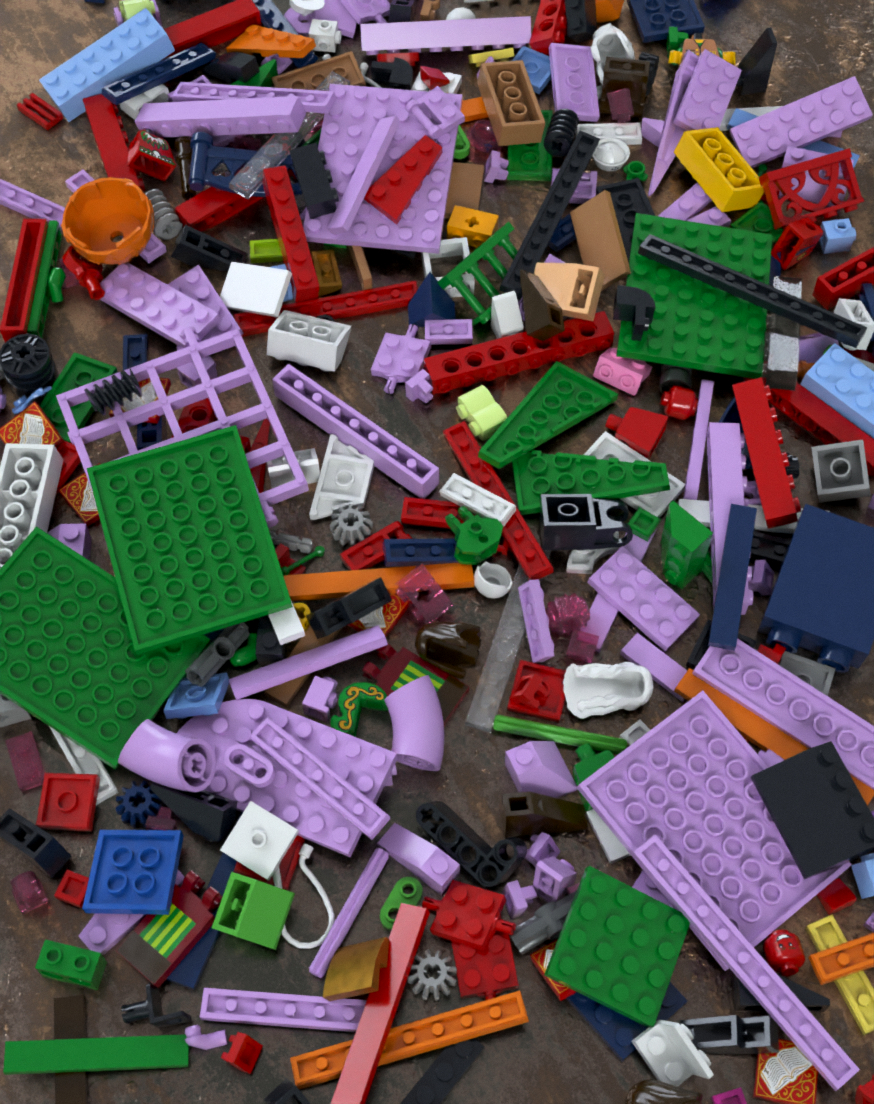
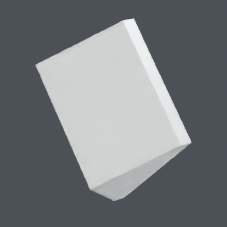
M315 448L295 451V457L307 484L318 482L320 470ZM284 456L267 462L272 488L295 480Z

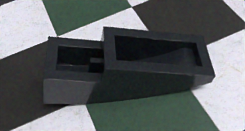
M239 52L222 54L203 68V72L231 84L237 80L246 83L260 72L255 56Z
M380 577L306 615V618L317 639H320L359 620L391 602L392 599Z
M737 1015L680 1020V1025L684 1024L692 1033L694 1038L692 1043L696 1049L704 1053H779L778 1024L770 1016L740 1018Z

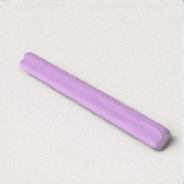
M381 848L374 850L309 967V972L314 976L322 978L326 973L336 950L342 944L389 858V854Z

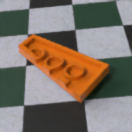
M251 25L226 50L227 53L242 52L249 55L261 53L262 57L278 54L279 57L304 58L316 47L313 38Z

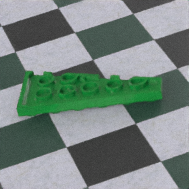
M556 361L479 450L478 457L500 469L617 401L618 393Z
M532 450V452H527L512 461L518 509L521 515L540 512L541 494H592V498L615 500L670 490L666 463L635 460L633 463L622 462L618 458L603 460L596 459V456L559 452L555 455L544 454L540 450Z

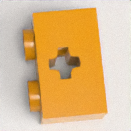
M455 205L447 224V239L467 237L468 245L477 248L498 230L499 215Z

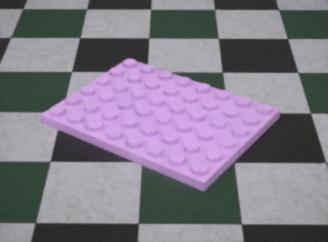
M330 84L329 91H334L337 99L329 113H324L318 150L324 152L327 162L324 168L325 170H330L333 183H330L331 189L336 188L339 201L335 202L336 209L381 118L397 116L400 124L371 185L423 136L429 137L425 127L413 114H409L405 109L406 104L410 100L420 98L427 93L426 91ZM445 93L461 111L462 94ZM425 108L421 109L434 125H439ZM459 125L438 139L433 140L442 147L443 153L429 175H426L421 188L412 197L411 204L407 210H404L397 225L363 199L349 231L332 234L327 227L334 213L310 219L306 209L303 229L307 242L439 254Z
M701 691L577 786L580 793L633 858V852L655 834L753 947L758 945L852 865L849 862L804 880L750 778L752 775L769 767L704 691ZM635 859V861L639 864V866L643 869L647 876L652 880V882L656 885V887L660 890V892L664 895L668 902L673 906V908L680 911L676 907V905L670 900V898L664 893V891L658 886V884L652 879V877L646 872V870L640 865V863ZM690 923V929L723 970H728L729 967Z

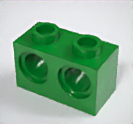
M45 939L35 969L42 977L98 990L107 961L99 952Z

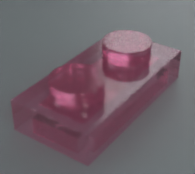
M30 731L5 740L20 791L23 792L42 785L45 770L33 732Z

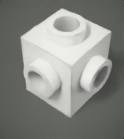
M312 19L309 38H313L316 47L312 50L335 52L337 44L341 43L342 37L341 31H338V22Z

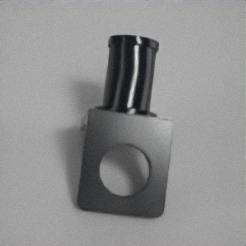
M151 983L146 984V1000L128 1005L125 1004L121 1008L122 1012L126 1011L125 1014H122L125 1024L150 1018V1024L162 1029L192 1021L191 1015L184 1011L163 1015L160 990Z

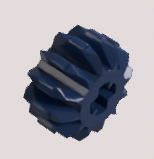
M143 780L140 786H137V783L132 781L131 789L122 787L121 790L124 795L116 796V802L119 804L116 807V812L118 815H122L121 821L124 824L130 822L131 827L136 829L141 822L143 827L147 828V821L150 819L157 822L158 818L155 813L163 812V807L160 805L163 801L150 789L147 781Z

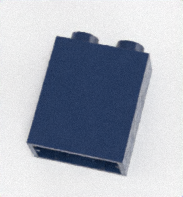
M805 504L795 526L757 631L768 635L766 643L774 648L777 643L785 647V651L790 653H796L799 647L819 654L818 663L836 668V672H848L850 666L859 669L869 655L874 641L873 527Z

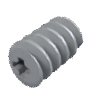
M153 189L146 192L145 195L151 200L154 211V233L162 240L174 238L182 229V223L179 222L175 211L161 190Z

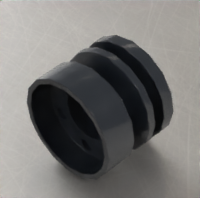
M22 334L9 339L0 350V365L13 393L19 397L25 395L28 398L38 388L43 389L53 386L58 378V370L53 361L50 348L44 339L37 335ZM46 392V393L43 394V395H40V396L37 397V398H40V397L46 395L48 392Z

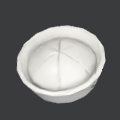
M613 137L600 139L592 157L600 169L616 171L621 169L630 156V149L620 139Z

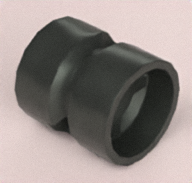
M661 364L662 376L660 377L659 386L661 393L664 391L668 392L674 385L691 390V368Z

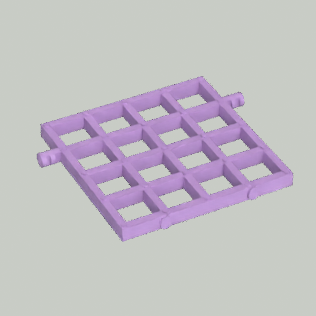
M194 327L184 328L181 331V336L187 346L186 348L124 370L130 375L131 369L138 382L150 378L158 400L122 413L120 405L114 402V417L82 429H78L70 407L89 400L84 389L87 388L90 392L94 393V384L103 389V380L106 379L112 384L111 376L115 375L121 380V373L118 372L56 395L69 432H67L72 445L75 444L90 486L87 468L93 467L84 444L121 431L130 453L120 457L124 458L236 425L237 429L267 418L277 442L246 453L249 468L284 456L295 479L262 493H259L255 484L268 528L278 523V518L274 515L275 511L271 505L309 491L304 474L238 328L200 342ZM235 346L244 368L210 380L201 358ZM193 362L202 384L166 396L158 374ZM251 382L261 404L226 417L217 394ZM208 398L217 421L182 434L173 411ZM165 414L174 437L137 450L129 427L148 421V418L154 415L161 416Z

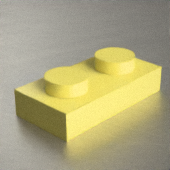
M508 48L468 55L469 64L475 63L476 67H480L481 63H485L490 56L496 62L509 61V57H514V49Z

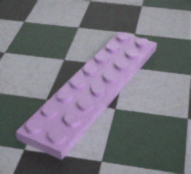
M738 638L735 651L711 646L708 648L692 672L693 675L809 749L832 741L849 774L874 790L873 725Z

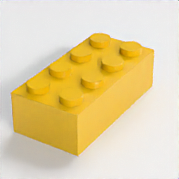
M718 127L684 131L673 153L721 212L748 209L758 204L764 193V188L760 185L759 176Z

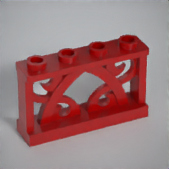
M850 148L770 171L758 177L760 185L764 188L775 230L782 228L784 232L789 223L806 217L816 222V217L824 216V219H828L838 215L837 211L844 209V212L848 213L858 209L857 205L864 202V198L861 196L851 162L852 154ZM839 163L842 169L844 179H838ZM820 170L825 172L824 177H829L828 180L819 177ZM809 172L810 177L816 183L827 185L823 196L817 204L811 203L797 194L805 185V173ZM792 178L797 179L799 182L794 190L791 189L795 186L791 183ZM774 182L784 195L780 199H778ZM837 185H843L847 188L849 197L846 201L838 199L839 193H845L842 189L836 188ZM787 199L790 203L787 205L786 211L789 208L795 211L792 217L784 216L781 210L783 202ZM830 201H831V203H832L833 205H835V206H831V207L825 208ZM802 209L811 212L801 216Z

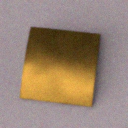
M334 250L311 251V258L319 283L318 297L341 289L342 282Z
M383 937L338 948L327 971L323 998L328 1001H334L378 991L380 968L387 967L389 939Z

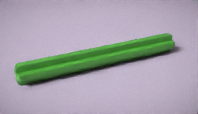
M499 714L495 716L493 724L494 730L578 747L589 743L593 750H609L613 754H620L627 748V740Z

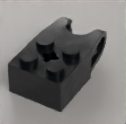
M541 494L539 521L543 550L556 551L594 550L625 546L633 537L632 528L628 524L623 523L628 518V507L622 501L592 498V494ZM613 509L623 510V513L619 516H611L609 514ZM616 531L627 532V535L620 539L613 536Z

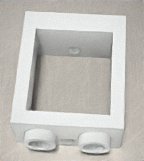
M467 237L441 240L439 254L421 252L425 278L429 272L432 273L430 259L462 255L463 259H465L470 254ZM465 271L466 274L461 275L464 278L462 281L474 295V276ZM435 277V278H436L437 281H439V280H440L441 278H443V277ZM449 285L444 289L451 298L463 297L456 287L452 288Z

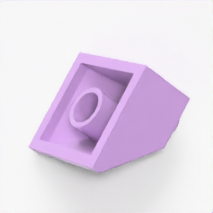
M530 741L506 751L505 766L518 792L530 791L560 798L578 790L554 741Z

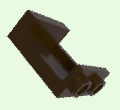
M606 56L599 112L642 117L650 61Z

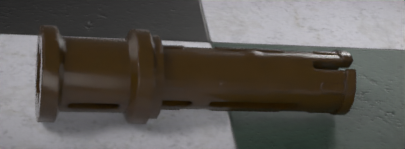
M179 137L174 142L178 153L176 155V163L180 166L182 197L189 200L188 192H190L191 198L196 196V192L190 188L188 183L192 156L191 138Z

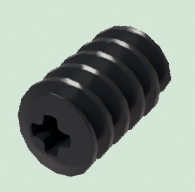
M560 109L552 115L544 139V147L554 157H565L572 146L579 124V118L574 111Z
M131 369L130 375L124 370L120 372L121 380L115 375L111 376L112 384L106 379L103 380V389L94 384V393L90 392L87 388L84 389L95 412L99 411L103 416L106 415V406L114 411V402L124 406V397L132 402V393L142 397V390Z

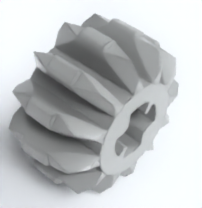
M349 504L348 509L345 510L339 507V514L333 513L330 531H332L334 540H340L342 546L350 543L352 547L356 542L359 543L364 538L371 536L373 521H371L368 511L363 512L360 505L353 509L352 505Z
M427 949L425 950V959L418 954L414 958L416 964H412L410 970L412 975L408 976V983L415 984L412 988L414 994H418L423 990V1000H427L429 994L433 993L434 1000L439 1001V991L448 996L450 994L448 986L456 985V979L452 976L457 973V969L454 966H449L452 958L448 956L441 960L442 951L437 950L435 957H431V952ZM430 971L433 974L437 971V979L433 977L427 979V972Z

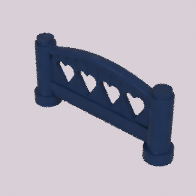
M196 132L191 136L190 147L192 149L188 183L194 191H201L205 185H209L239 195L266 197L263 181L257 178L263 172V169L286 165L287 171L292 170L297 178L290 154L213 146V137L205 132ZM221 163H224L231 175L228 177L222 175L214 176L212 172ZM246 165L253 178H236L234 175ZM291 183L294 196L302 195L299 183Z

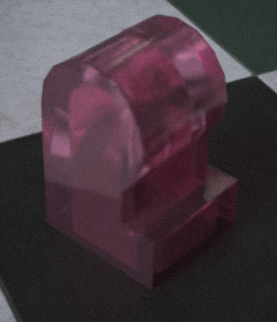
M33 871L19 874L11 880L10 884L13 888L11 891L22 914L49 901L40 879Z

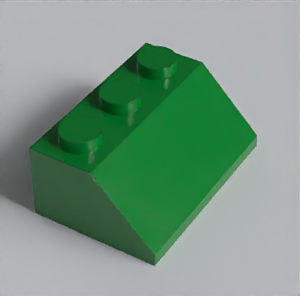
M674 501L669 503L660 541L662 574L670 584L676 585L682 590L702 571L713 532Z

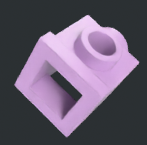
M314 677L302 703L305 715L328 723L330 722V708L334 709L339 696L336 693L338 683L334 679Z

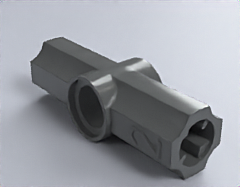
M243 622L224 628L185 670L186 678L192 684L200 687L204 686L218 669L233 657L237 648L247 639L250 634L248 631L249 627Z
M576 891L558 902L552 901L543 905L534 913L535 916L516 927L515 931H513L514 934L510 936L522 955L547 939L553 940L559 937Z

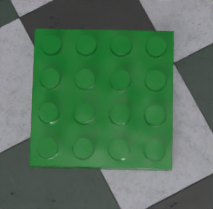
M588 866L585 868L544 976L646 1027H654L690 922L682 912Z

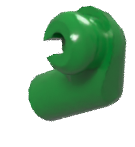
M53 268L48 277L51 299L55 303L64 300L61 288L66 274L62 268Z
M256 633L249 634L247 646L236 650L233 657L230 658L233 666H245L257 659L255 654Z

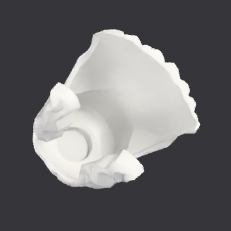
M611 23L599 27L592 36L593 43L590 47L592 56L596 61V73L600 78L602 86L606 56L635 60L632 43L620 29L612 26Z
M623 662L615 665L592 663L583 666L573 663L566 669L565 678L563 679V692L565 693L567 708L573 715L581 719L591 715H604L619 709L633 711L639 708L640 705L647 703L653 693V680L650 671L632 662Z

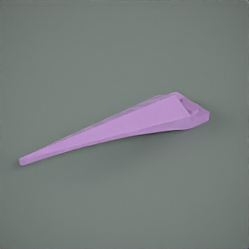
M690 50L684 54L679 69L675 74L648 192L649 196L654 193L676 156L673 152L684 131H686L674 124L673 121L699 60V56Z

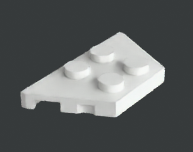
M330 434L309 513L310 520L332 516L333 513L339 514V507L346 510L349 504L352 505L353 509H356L359 505L362 508L365 506L374 470V460L360 454L351 445L347 447L338 441V437Z

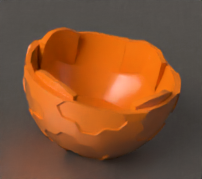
M112 177L99 178L82 185L69 197L70 199L63 213L62 231L67 242L88 261L99 265H121L131 261L132 258L139 256L144 251L154 229V211L151 200L132 180ZM123 236L121 241L113 242L115 237Z

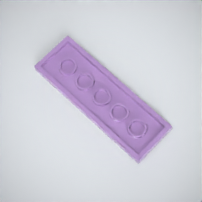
M854 76L730 129V134L740 155L751 168H755L785 155L787 146L805 147L869 120L873 114Z
M128 262L117 266L100 283L105 292L104 296L100 299L101 301L182 348L187 347L181 336V331L184 328L194 327L201 340L221 321L219 313Z

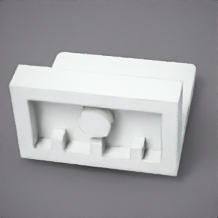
M659 1019L655 1022L654 1027H648L631 1041L658 1081L678 1087L692 1075L707 1079L714 1076L709 1068L711 1065L709 1058L703 1051L696 1049L692 1043L693 1035L684 1024L680 1025L676 1022Z

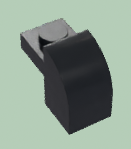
M396 57L394 63L372 61L371 80L377 84L389 85L390 89L411 90L413 86V70L408 62Z
M617 285L613 320L631 321V340L641 341L643 331L647 332L649 324L652 323L655 302L642 289Z

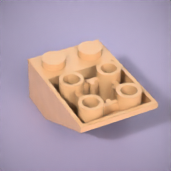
M537 262L534 275L540 278L562 308L563 316L594 321L605 277L601 269L577 263Z

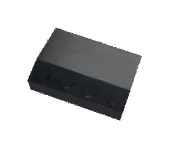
M832 741L807 749L750 777L804 880L874 852V817Z

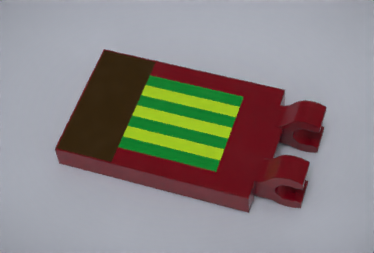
M390 644L378 648L377 651L379 653L377 656L386 661V664L380 671L376 665L368 661L362 669L364 672L362 676L381 687L389 696L402 686L420 677L429 675L441 705L445 727L469 692L470 687L429 662L424 661L421 657L404 647L401 648L399 653Z
M192 870L184 877L181 887L175 884L169 915L147 914L116 950L118 954L157 988L162 985L213 925L215 917L212 913L220 906L222 900L220 893L212 886L205 891L202 900L195 894L204 886L205 882Z

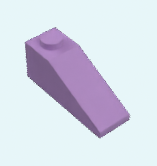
M396 823L377 842V846L385 850L391 857L441 896L448 890L452 880H456L460 875V864L437 846Z
M554 856L539 860L536 864L533 882L536 894L547 903L561 900L567 893V888L575 883L577 873L574 871V867L566 860L561 859L559 861Z

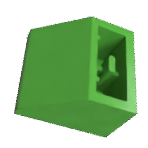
M231 872L212 928L276 950L295 893Z

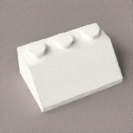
M284 310L268 329L266 355L273 356L278 360L297 362L302 366L309 365L320 368L323 371L335 372L342 361L351 326Z

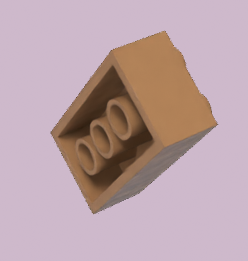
M523 60L481 63L477 84L498 146L541 143L545 121Z

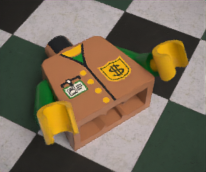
M696 33L692 35L691 39L684 40L683 47H678L676 51H670L668 63L680 65L684 54L688 50L700 57L701 53L706 49L730 64L735 65L736 52H722L720 48H717L713 39H704L702 34Z

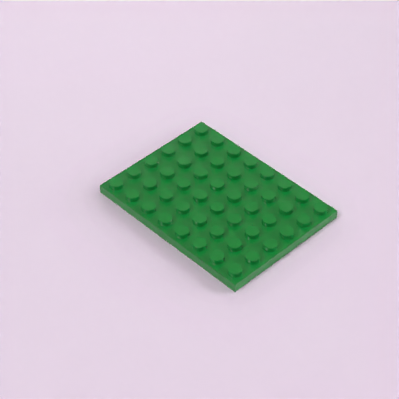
M636 213L629 257L631 274L627 275L626 286L636 287L647 292L655 302V311L648 331H643L641 341L631 340L632 322L621 321L616 356L753 379L762 377L767 310L654 260H650L638 254L639 246L651 234L769 285L772 234Z
M236 425L87 468L131 639L137 655L293 607Z
M36 526L0 569V694L116 770L119 766L118 758L131 735L146 719L152 721L167 702L170 694L187 675L185 670L203 652L205 647L210 644L211 639L205 635H200L137 655L134 650L116 578Z

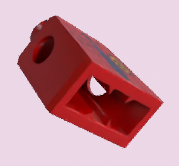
M808 217L789 223L772 249L771 255L781 263V267L784 270L788 269L812 252L823 235L822 228ZM779 252H781V260L777 255Z

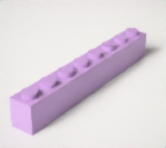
M531 16L360 24L361 50L366 51V55H377L379 50H387V53H400V49H408V53H421V48H429V52H442V47H450V51H463V46H471V50H484V45H492V49H505V44H513V48H522V46H526V43L530 42Z
M299 96L144 103L134 122L139 131L150 129L155 136L160 138L191 137L196 132H205L211 136L293 133L299 131L306 112Z
M290 364L272 379L274 393L277 398L328 434L337 436L338 441L347 447L351 445L360 454L374 460L375 467L420 499H425L439 485V468Z
M710 422L706 435L710 531L713 532L711 538L713 609L731 504L748 506V498H744L743 493L747 489V477L742 475V470H745L746 456L741 454V448H744L745 435L740 433V423ZM748 566L741 615H745L748 606L753 604V590H749L748 582H751L752 579L751 566Z

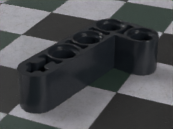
M442 801L422 804L416 811V819L419 825L483 886L491 887L505 882L527 854L526 843L519 837L500 840L492 848ZM451 827L456 831L455 840L451 838L449 833ZM508 844L514 849L513 858L507 854ZM471 846L474 847L477 853L475 859L469 853ZM491 865L497 871L496 879L490 875Z

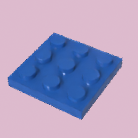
M100 830L82 908L85 913L169 915L184 838L182 831Z

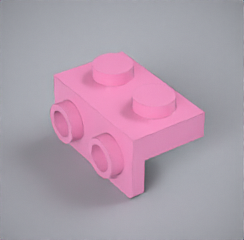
M608 348L600 355L593 377L635 396L638 393L641 382L650 375L652 366L642 360L617 357V348Z

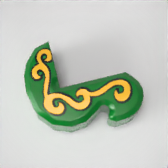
M368 682L352 683L345 687L339 695L338 701L341 717L337 715L332 716L331 728L356 737L361 708L388 711L384 701L387 694L381 687Z

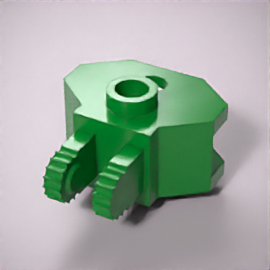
M465 506L458 508L459 517H461L464 523L461 524L452 513L445 517L447 525L455 533L457 544L454 558L460 564L477 565L497 552L503 530V525L498 519L481 518L478 514L474 516Z

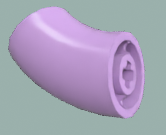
M426 675L397 689L387 696L384 701L392 721L393 742L391 751L397 753V762L421 770L439 771L444 755V720L436 690L429 675Z
M149 719L143 721L134 731L118 758L119 764L148 780L188 792L203 791L210 785L216 770V756L212 746L206 740L173 733Z

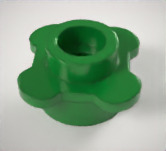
M632 161L623 168L627 175L626 180L639 178L641 181H646L648 175L645 173V165L640 161Z

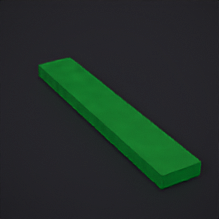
M49 220L27 329L28 334L37 335L42 339L51 298L48 277L51 270L57 267L63 236L59 222L55 220Z
M186 1034L5 1041L4 1075L188 1067L189 1045L185 1041Z

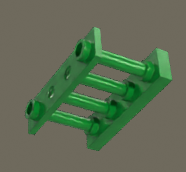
M510 222L499 228L437 282L442 289L449 285L452 288L456 287L478 316L472 320V326L479 322L483 325L491 319L492 303L485 309L462 281L464 278L461 275L465 271L468 274L471 273L491 299L494 296L500 295L478 268L479 264L477 261L480 258L487 260L502 279L505 278L508 271L495 256L493 247L497 244L499 247L502 246L514 260L518 250L509 240L508 234L515 229Z

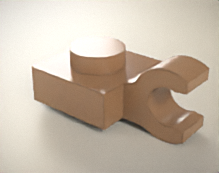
M424 0L420 21H435L436 10L440 8V0Z

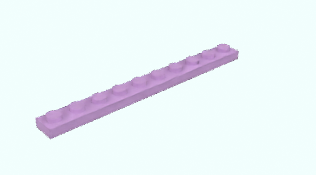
M655 834L633 852L634 858L835 1091L860 1070Z

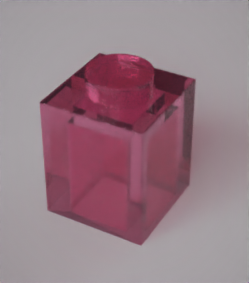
M629 88L607 93L612 119H617L618 123L630 121V116L634 115Z

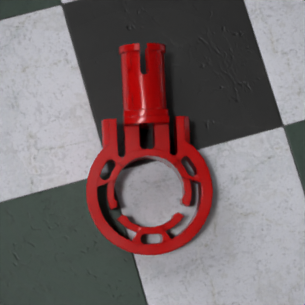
M71 245L62 256L65 266L75 274L77 280H80L79 284L87 288L91 299H101L105 294L100 285L103 280L101 275L103 270L102 264L99 265L88 261Z

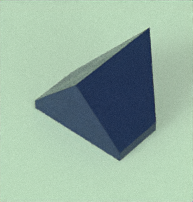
M431 272L428 273L408 304L409 325L425 327V320L456 319L454 301L439 286L438 281Z

